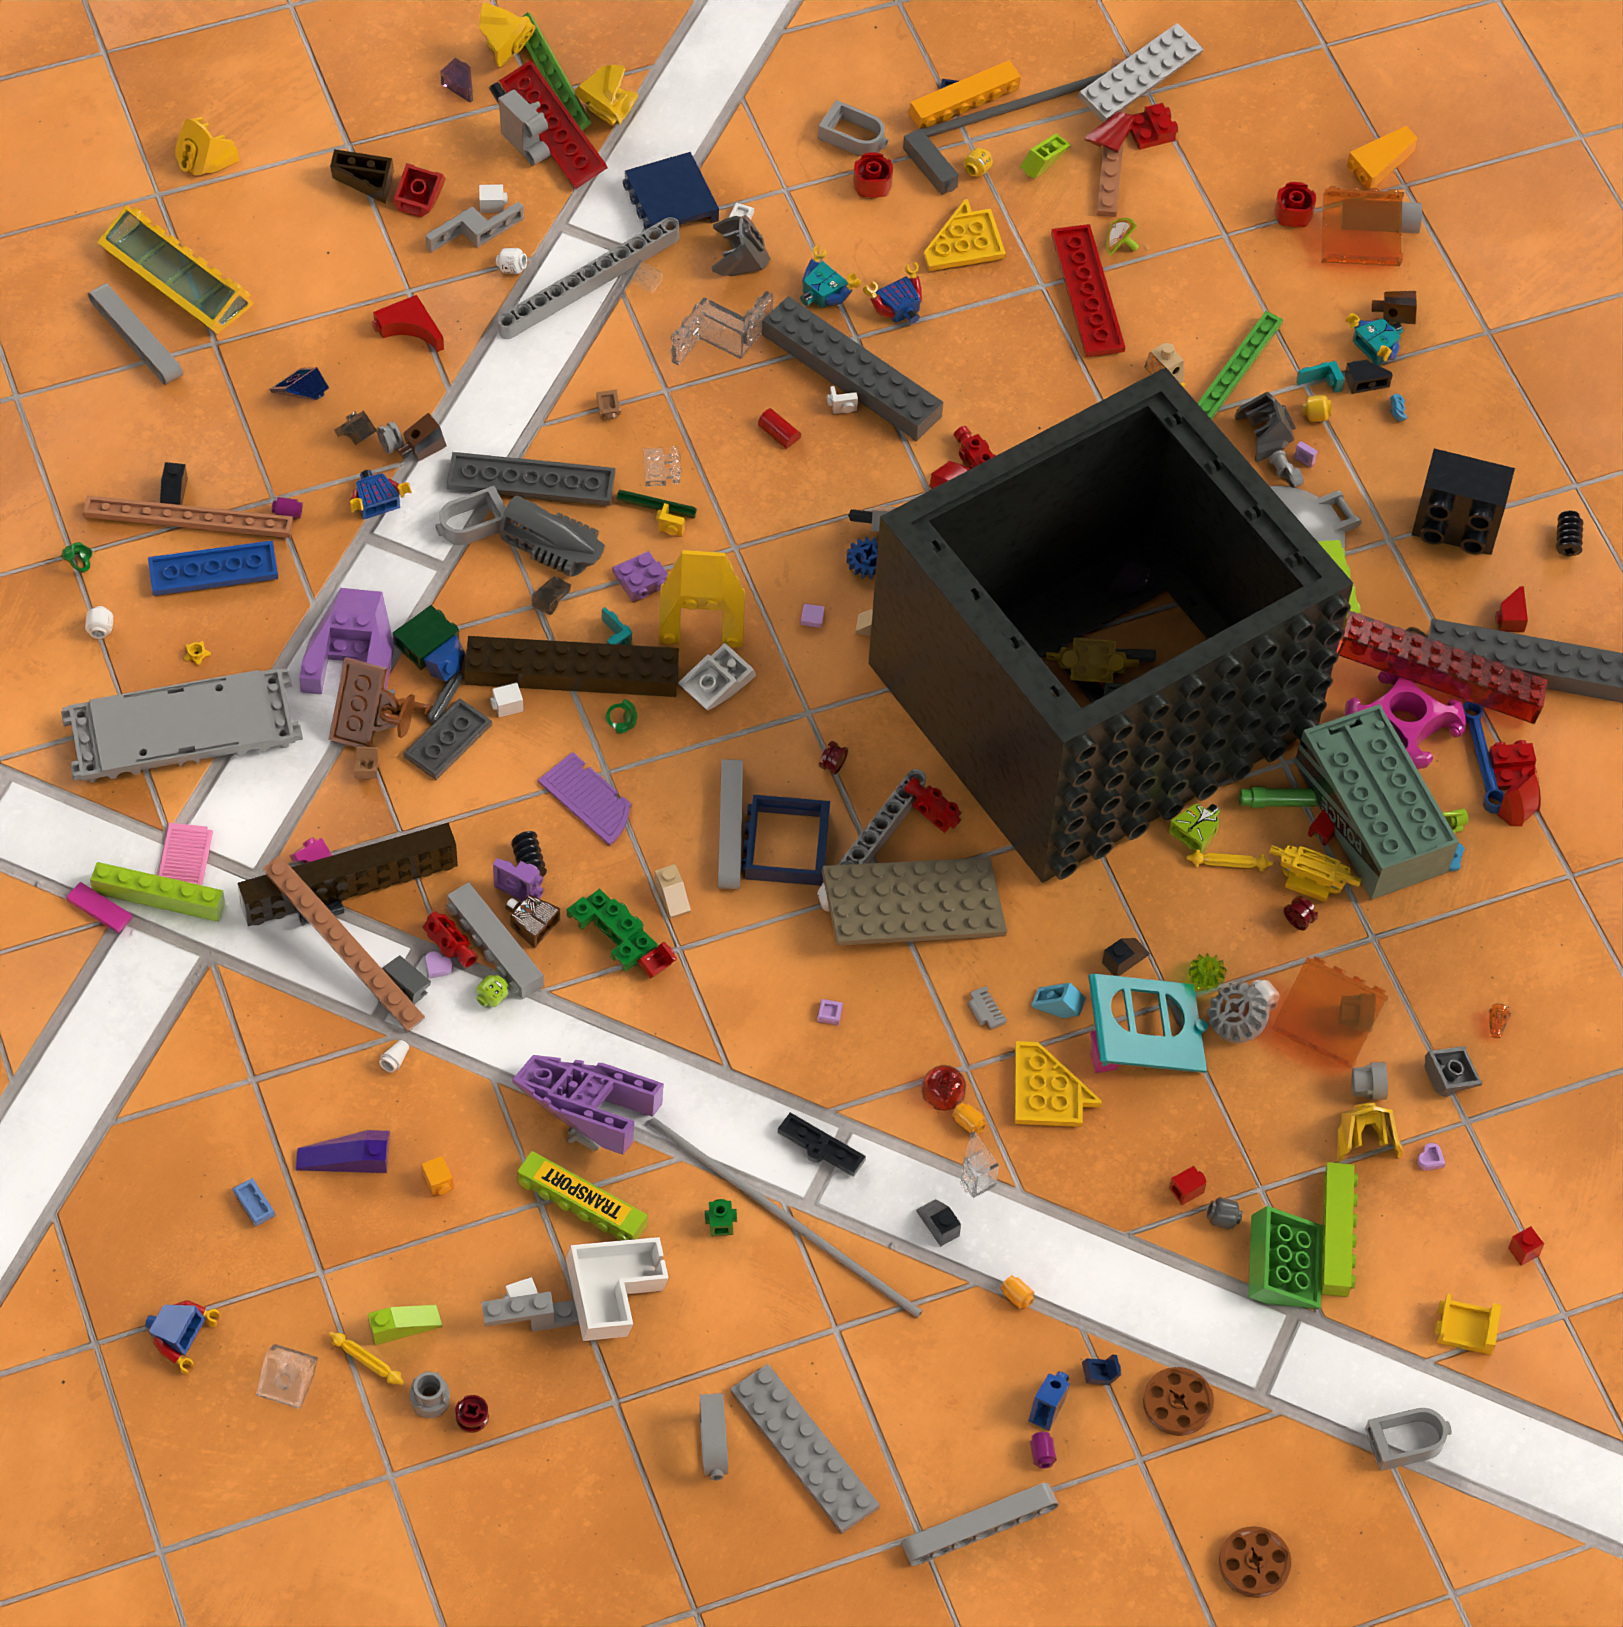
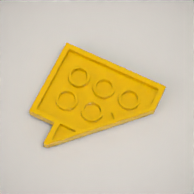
M968 199L962 202L924 251L928 271L1005 259L1006 256L992 210L985 209L972 212Z
M1016 1041L1015 1124L1082 1127L1083 1107L1101 1108L1102 1101L1039 1042Z

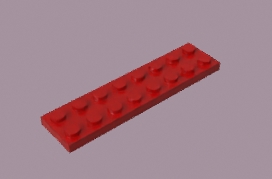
M529 60L499 80L506 93L515 90L529 104L537 101L540 103L541 106L536 111L544 114V118L548 123V129L539 134V139L548 146L551 156L575 190L608 168L532 60Z
M1090 224L1052 229L1051 236L1085 356L1092 357L1125 352L1124 340Z

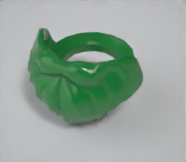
M77 542L66 546L62 550L61 558L67 560L75 570L84 573L90 568L89 559L93 552L86 545ZM78 554L82 559L84 568L75 565L73 562L75 555Z
M624 699L622 703H615L607 709L606 721L612 728H615L617 734L625 733L636 725L637 712L635 706L629 700ZM622 708L625 710L623 714L624 723H614L611 721L610 714L613 709Z

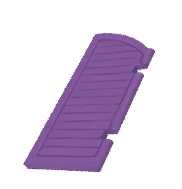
M572 752L538 779V783L610 846L624 830L632 804L623 796L617 799L615 796L619 792L591 767L584 770L582 767L586 763Z

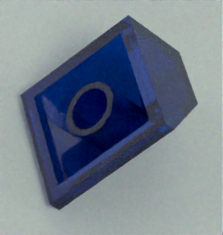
M318 367L298 369L270 388L271 393L317 400L325 395L324 392L329 389V386Z

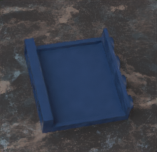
M691 151L625 170V179L622 180L625 191H629L630 201L632 205H636L638 218L643 220L645 230L668 217L677 219L679 225L704 217H709L711 223L719 221V207Z

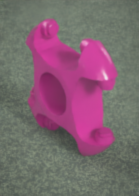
M1388 666L1379 673L1378 680L1383 684H1392V689L1369 705H1361L1358 698H1351L1345 704V716L1380 704L1416 768H1426L1432 762L1433 756L1429 752L1421 751L1418 745L1443 727H1449L1450 734L1453 737L1461 736L1465 732L1466 727L1463 705L1461 701L1453 698L1449 700L1447 705H1444L1424 693L1415 685L1422 678V675L1415 667ZM1406 711L1415 715L1419 721L1405 722L1396 718L1392 712Z

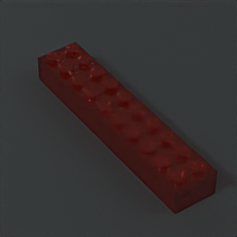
M1349 611L1343 624L1345 633L1339 641L1337 648L1339 656L1535 725L1544 707L1548 680L1523 672L1520 669L1503 665L1500 662L1483 658L1480 655L1466 652L1460 648L1446 645L1440 641L1429 639L1420 634L1412 633L1400 627L1392 626L1380 620H1375L1360 613Z

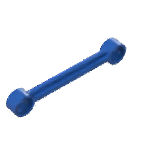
M1469 700L1463 704L1464 712L1466 709H1469V711H1474L1477 714L1476 716H1471L1465 712L1466 723L1469 725L1486 791L1483 806L1486 811L1496 814L1499 813L1505 793L1498 789L1480 720L1483 714V706L1478 701ZM1492 797V799L1499 801L1500 805L1491 804L1488 798Z

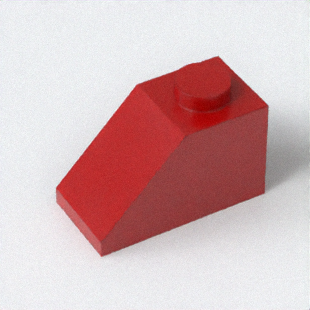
M1519 586L1501 603L1499 611H1496L1495 623L1499 624V631L1525 632L1528 616L1524 586Z

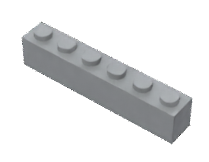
M469 882L447 895L448 904L446 907L449 913L458 918L459 925L463 931L470 933L475 946L481 947L486 960L489 963L493 962L498 975L502 978L505 977L509 982L510 990L514 994L517 993L521 999H524L544 986V975Z

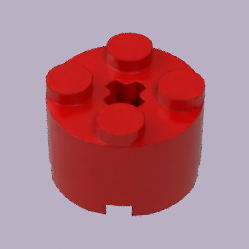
M869 152L861 155V158L855 161L853 185L860 197L877 198L885 197L889 194L892 187L893 164L889 158L888 160L884 158L883 154Z
M1289 182L1283 188H1280L1274 208L1278 223L1282 226L1287 225L1290 227L1308 226L1313 217L1316 204L1314 190L1312 189L1311 191L1308 185L1302 182Z

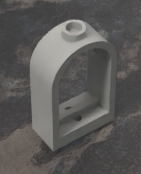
M838 100L834 102L818 126V139L858 156L869 152L878 153L881 149H885L888 143V138L884 137V124L878 117ZM842 118L874 132L878 137L873 140L863 141L835 130L834 127Z
M495 486L458 498L444 505L440 511V523L435 525L438 535L443 536L444 539L452 544L466 545L500 533V522L506 507ZM486 504L489 505L495 516L494 519L462 530L451 528L446 524L451 517Z
M723 1393L700 1395L699 1417L704 1476H709L710 1480L716 1481L723 1479L724 1475L728 1474Z
M1416 1408L1369 1419L1365 1428L1380 1471L1436 1457L1441 1452L1447 1435L1452 1434L1450 1423L1445 1421L1438 1412L1429 1408ZM1420 1421L1432 1425L1438 1432L1439 1442L1433 1446L1391 1455L1383 1429Z

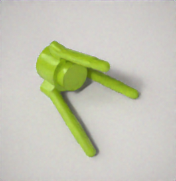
M1464 808L1442 812L1450 827H1454L1452 829L1454 833L1463 831V825L1468 824V814Z

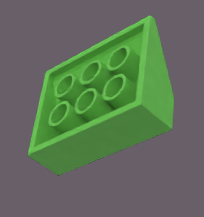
M1266 1206L1252 1214L1248 1297L1266 1304L1310 1309L1321 1308L1323 1225L1270 1206Z

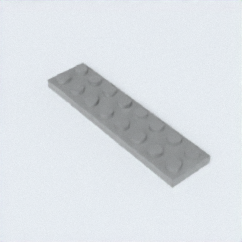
M1177 23L1081 90L1078 97L1105 122L1115 113L1122 111L1195 59L1204 49Z
M769 1364L730 1388V1393L841 1534L879 1509L880 1504Z

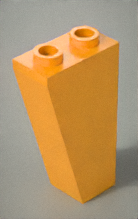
M1406 125L1351 151L1347 163L1348 168L1356 174L1360 182L1370 191L1415 151L1418 138Z

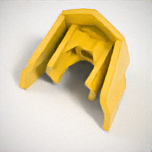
M488 3L482 4L479 29L488 38L486 41L487 46L495 53L496 64L501 68L515 54L521 51L534 33L535 25L531 23L527 16L520 18L500 7Z
M623 65L602 66L575 90V95L587 105L593 114L611 125L615 124L618 126L627 117L639 97L637 92L619 88L625 72Z
M202 117L185 120L175 147V156L180 169L184 172L189 171L193 175L214 173L240 160L234 142L230 139H225V135L212 137L206 129L209 123L202 124L204 122Z
M1375 1103L1358 1104L1353 1107V1110L1341 1114V1123L1337 1129V1162H1342L1344 1155L1350 1152L1352 1143L1353 1148L1362 1146L1361 1132L1365 1125H1371L1376 1130L1379 1146L1388 1145V1128L1397 1158H1402L1403 1150L1398 1138L1393 1110L1378 1107Z

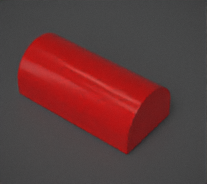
M772 408L765 410L758 420V426L786 449L801 438V432Z

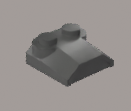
M1465 1046L1428 1051L1425 1055V1070L1435 1091L1439 1095L1448 1097L1455 1091L1470 1089L1483 1084Z

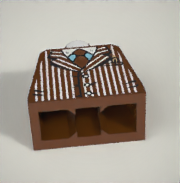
M528 895L521 903L511 898L505 906V909L512 913L510 915L511 927L534 948L560 921L559 907L532 895Z

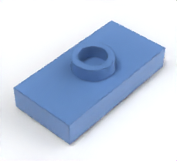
M253 1178L233 1188V1193L255 1227L276 1216Z

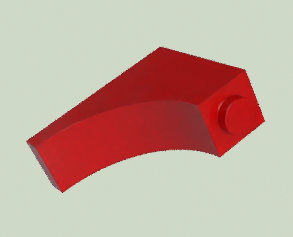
M417 295L373 312L374 321H372V326L375 332L380 333L382 338L395 335H409L426 341L436 352L444 350L443 335Z

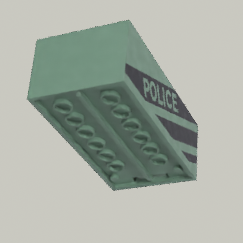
M1380 704L1303 731L1294 763L1308 788L1312 789L1315 793L1317 804L1321 811L1324 809L1335 827L1334 834L1358 877L1362 879L1361 882L1371 900L1448 873L1459 841Z

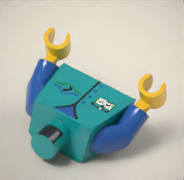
M816 245L813 248L815 256L813 259L811 258L802 279L804 294L800 296V300L805 306L814 302L820 308L842 304L853 291L852 288H858L861 285V280L859 278L856 279L854 273L849 274L846 280L824 261L819 262L820 259L826 257L827 253L823 249L821 254L817 255L820 246Z
M1349 314L1345 322L1350 323V329H1355L1352 342L1374 364L1380 365L1383 361L1396 359L1400 349V334L1403 333V327L1400 323L1390 326L1384 319L1362 321L1356 314Z

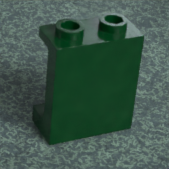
M430 605L393 632V643L422 670L426 667L423 659L454 635L459 639L460 631L455 623H450L441 610H436Z

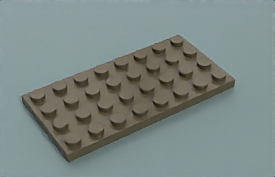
M990 857L823 866L821 870L837 946L1006 936V924Z

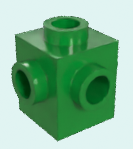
M716 1199L713 1202H709V1210H705V1224H710L711 1236L734 1235L733 1222H737V1208L732 1209L731 1200Z

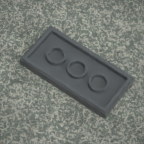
M459 698L404 752V758L437 780L492 726V720Z

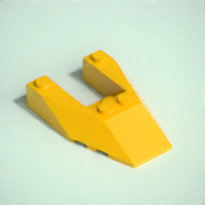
M682 550L673 565L672 571L666 576L665 583L661 584L659 643L680 644L681 608H686L689 610H723L722 645L726 643L730 648L743 647L745 589L741 588L738 576H735L726 553Z

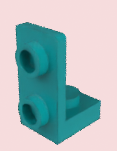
M1331 361L1299 370L1296 383L1297 385H1302L1326 378L1327 384L1336 393L1342 391L1345 378L1336 361Z
M604 607L602 609V621L615 633L608 639L607 644L632 645L631 629L627 625H623L613 611L610 612Z

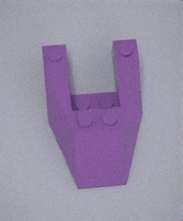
M340 588L310 637L299 676L301 692L322 694L328 659L344 661L346 657L387 668L383 689L387 690L394 643L382 592Z
M532 1055L512 1080L513 1084L552 1115L602 1148L622 1155L633 1143L635 1121L598 1109V1107L605 1100L653 1117L663 1102L664 1083L605 1063H598L595 1066L586 1065L583 1060H575L573 1063L561 1062V1058Z

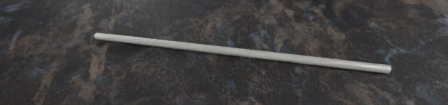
M655 1117L651 1119L649 1125L916 1318L921 1315L922 1310Z

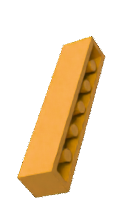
M1010 60L911 101L908 114L919 129L933 126L943 120L947 121L955 115L963 114L976 106L980 107L988 101L996 100L1009 92H1015L1019 89L1021 76Z

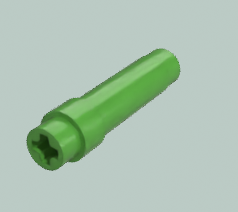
M1250 787V789L1239 790L1240 806H1250V808L1319 806L1312 789Z

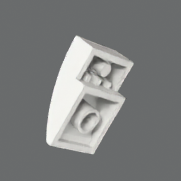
M724 643L712 656L709 654L705 656L678 684L708 711L737 693L756 676V673L748 663Z

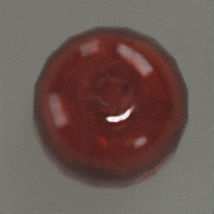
M935 1066L927 1072L923 1079L921 1090L925 1102L927 1100L929 1104L933 1105L936 1110L947 1111L955 1109L956 1105L965 1098L966 1082L964 1076L958 1069L952 1066Z

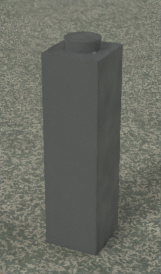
M917 129L904 136V151L937 191L943 195L955 190L958 187L959 174L921 129Z

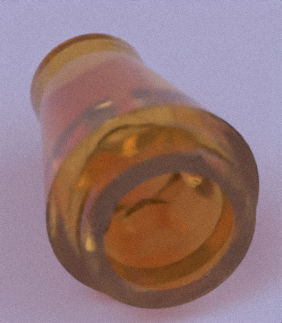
M1493 1004L1492 1008L1489 1009V1035L1491 1037L1502 1038L1511 1015L1508 1006Z

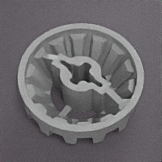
M1232 982L1225 989L1219 988L1217 990L1219 994L1215 998L1212 997L1210 999L1212 1005L1207 1010V1014L1210 1017L1209 1023L1222 1039L1232 1043H1244L1256 1038L1264 1030L1269 1019V1006L1265 997L1255 986H1249L1246 982H1241L1237 985ZM1233 994L1243 995L1240 999L1234 998L1230 1000L1228 996ZM1226 999L1225 1011L1221 1014V1004Z

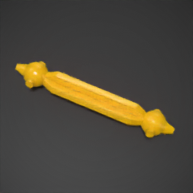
M1196 849V852L1186 857V859L1195 864V867H1199V864L1203 862L1209 866L1253 868L1257 866L1259 871L1264 872L1267 866L1273 865V862L1269 861L1265 854H1260V857L1256 859L1251 855L1206 853L1203 855L1200 853V850Z
M329 1333V1336L332 1338V1345L342 1346L343 1350L381 1377H386L388 1383L404 1384L399 1371H391L390 1367L352 1340H346L345 1334Z

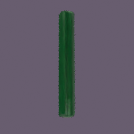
M619 490L617 493V500L655 510H662L664 503L669 504V513L689 518H695L697 509L693 506Z

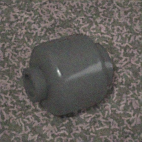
M1218 1197L1215 1201L1210 1202L1207 1218L1210 1219L1212 1225L1230 1230L1235 1224L1241 1222L1242 1211H1240L1238 1202Z

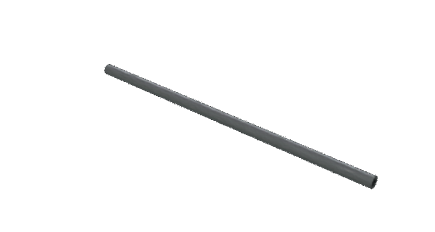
M1107 72L921 130L927 137H931L1086 88Z

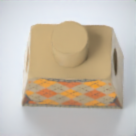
M1163 343L1150 351L1144 368L1150 374L1166 367L1179 383H1184V361L1174 351L1172 344Z

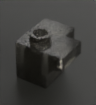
M364 410L359 414L354 411L345 417L347 422L334 430L338 437L342 435L350 437L355 445L377 431Z

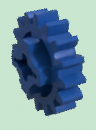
M865 537L863 542L857 539V545L851 543V549L847 550L846 562L849 564V570L854 569V575L861 573L863 579L866 575L873 579V575L876 574L878 543L875 537L872 541H869L868 537Z

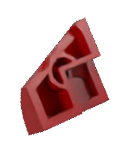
M1117 112L1086 135L1085 141L1119 152L1135 122V116Z

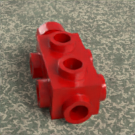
M961 426L953 435L961 443L959 456L963 462L967 461L969 463V468L972 469L996 456L990 451L986 440H983L979 434L971 436L972 433L968 427Z
M913 776L903 788L909 795L912 794L917 798L912 806L943 833L950 827L954 829L962 820L959 818L962 812L959 810L958 805L944 798L941 790L938 788H933L929 785L925 789L919 784L920 781Z
M437 911L429 914L427 921L422 926L427 932L428 938L438 945L440 952L448 958L459 957L458 961L464 968L472 966L477 961L478 956L472 949H468L471 944L467 936L462 935L456 928L455 922L449 920L445 914H439Z

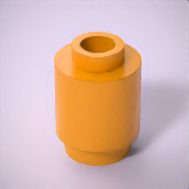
M961 1103L952 1115L955 1118V1122L971 1135L980 1134L986 1127V1117L970 1104Z
M1009 1276L1000 1287L1003 1295L1019 1309L1023 1307L1028 1308L1035 1300L1033 1297L1035 1292L1019 1277Z

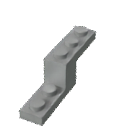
M517 202L507 207L498 215L492 216L488 221L474 207H471L468 210L462 211L455 218L446 221L437 229L431 230L426 235V248L432 253L461 234H464L478 248L524 219V206Z
M551 1291L482 1302L485 1327L530 1320L532 1331L579 1325L575 1301L552 1303Z

